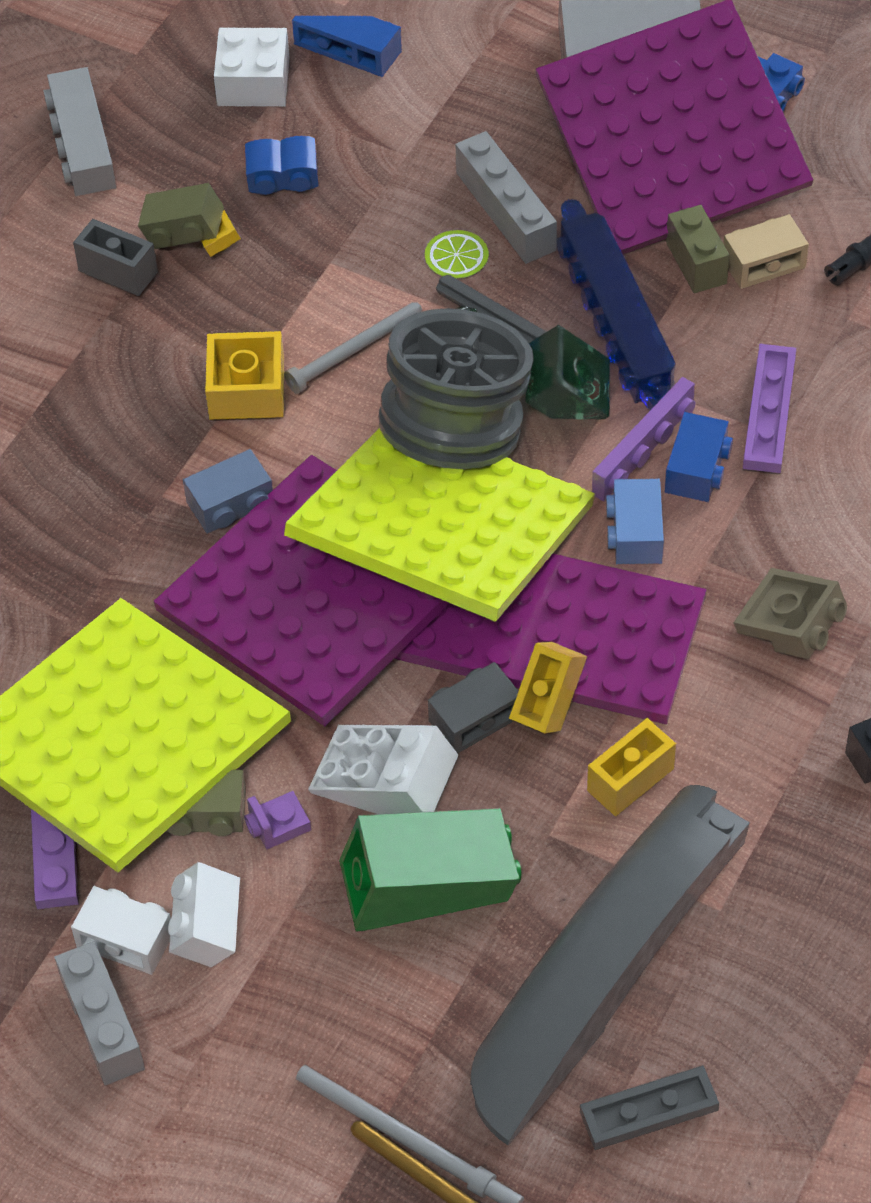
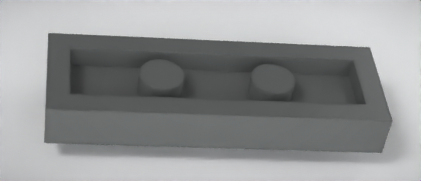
M703 1065L580 1104V1114L594 1150L719 1110V1101Z

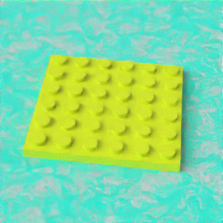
M379 428L285 523L284 536L496 622L593 506L595 493L585 490L577 484L567 483L549 476L541 470L516 463L508 457L495 464L471 469L442 468L425 464L395 449L384 438Z
M120 598L0 695V786L113 870L120 872L183 817L228 772L239 768L291 722L290 711Z

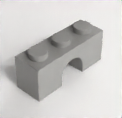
M95 941L54 956L61 982L75 1015H78L104 1086L145 1070L140 1047Z

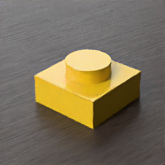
M224 210L217 237L201 240L209 256L212 257L218 252L226 250L241 238Z

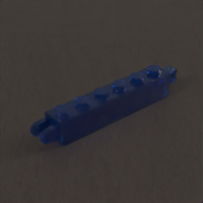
M568 199L561 206L563 215L561 237L556 239L559 255L562 259L567 258L571 280L574 285L579 284L581 288V299L584 308L587 311L591 310L594 315L595 331L599 337L603 336L606 341V352L609 361L612 364L616 363L619 368V380L623 390H629L635 404L644 402L650 411L674 386L676 362L605 217L597 213L587 215L580 201Z

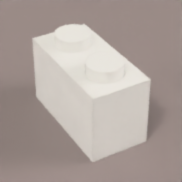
M197 862L175 877L171 887L173 908L172 917L168 925V932L170 934L169 953L209 967H213L235 953L240 877Z
M93 886L71 929L76 947L95 941L102 957L152 975L170 942L168 925L171 918L170 913L158 904L152 902L143 904L129 899L126 894L117 889L104 890Z

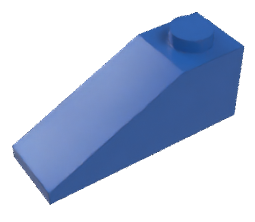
M295 16L292 19L294 45L380 77L384 76L402 52L401 27L373 16Z

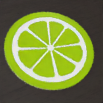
M451 230L438 234L428 243L425 249V260L432 271L441 276L451 275L456 279L469 277L479 272L486 265L489 256L488 247L483 239L474 233L464 230Z

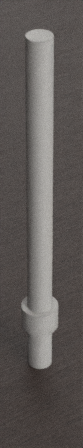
M303 1065L298 1071L296 1080L467 1183V1189L479 1197L485 1198L488 1196L498 1203H523V1196L496 1180L497 1176L484 1167H473L307 1065Z

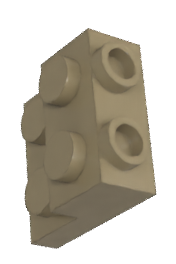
M771 568L733 623L739 634L771 641L775 652L809 659L815 650H823L828 641V630L834 621L841 622L847 612V603L838 581Z

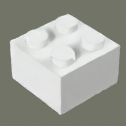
M219 28L214 70L217 106H286L290 59L287 28Z

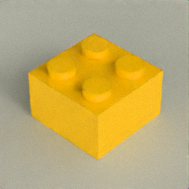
M281 331L207 334L205 393L209 420L284 417V352Z

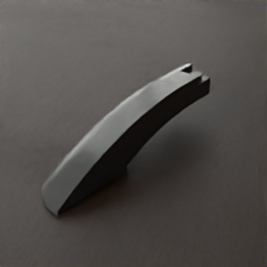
M689 785L676 794L577 910L526 978L478 1048L470 1075L475 1108L487 1128L506 1145L513 1141L603 1034L605 1026L654 955L700 895L744 845L750 822L715 803L717 791L701 785Z

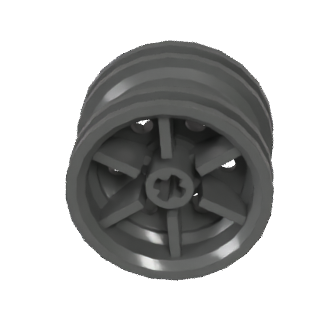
M431 309L415 313L401 320L393 328L388 343L389 350L386 365L391 380L385 385L381 394V407L378 415L379 428L384 438L395 449L406 456L422 463L442 468H481L495 464L508 457L516 448L520 437L523 409L519 399L527 390L533 364L532 348L526 338L502 320L470 310Z

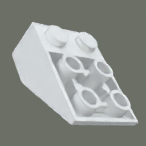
M338 725L308 790L312 794L375 814L434 812L458 758V754L437 726Z

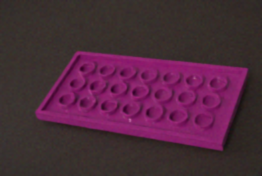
M552 554L496 622L450 603L394 659L467 676L474 669L484 668L495 662L512 684L519 689L535 643L554 642L587 656L571 702L637 718H648L650 721L667 724L705 602L706 589Z

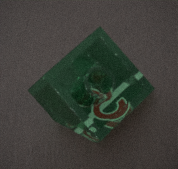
M559 324L529 343L533 353V364L525 394L526 403L551 419L604 420L610 416V358Z

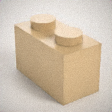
M790 214L776 219H769L763 223L745 229H738L724 235V246L730 255L728 269L740 289L806 268L809 243Z

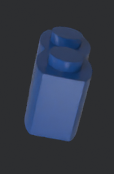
M293 136L281 141L258 139L245 144L246 177L249 192L267 195L283 189L302 192L319 186L315 138Z

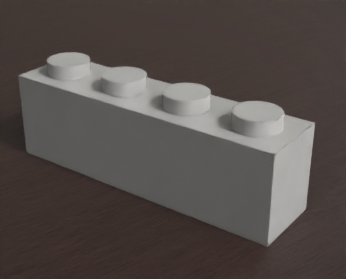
M88 67L48 74L47 78L50 89L43 90L47 110L54 109L55 113L49 114L53 135L60 133L61 136L55 138L59 159L66 158L67 162L61 163L65 184L72 183L75 196L115 189L116 182L113 165Z
M484 131L456 143L457 175L524 263L527 264L556 251L557 221L488 132Z

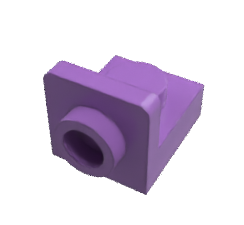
M294 791L261 805L255 796L247 799L249 814L244 815L246 826L253 838L260 837L266 850L311 831L310 821Z

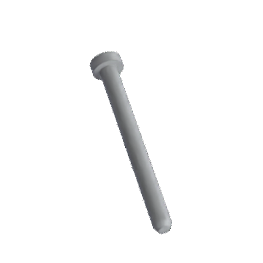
M417 302L410 303L299 370L296 367L288 369L284 372L287 385L295 394L306 390V382L392 332L393 328L401 320L421 312L420 304Z

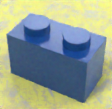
M684 412L666 468L665 493L709 502L713 488L720 489L725 467L720 466L722 459L729 460L732 450L733 438L727 437L729 421Z

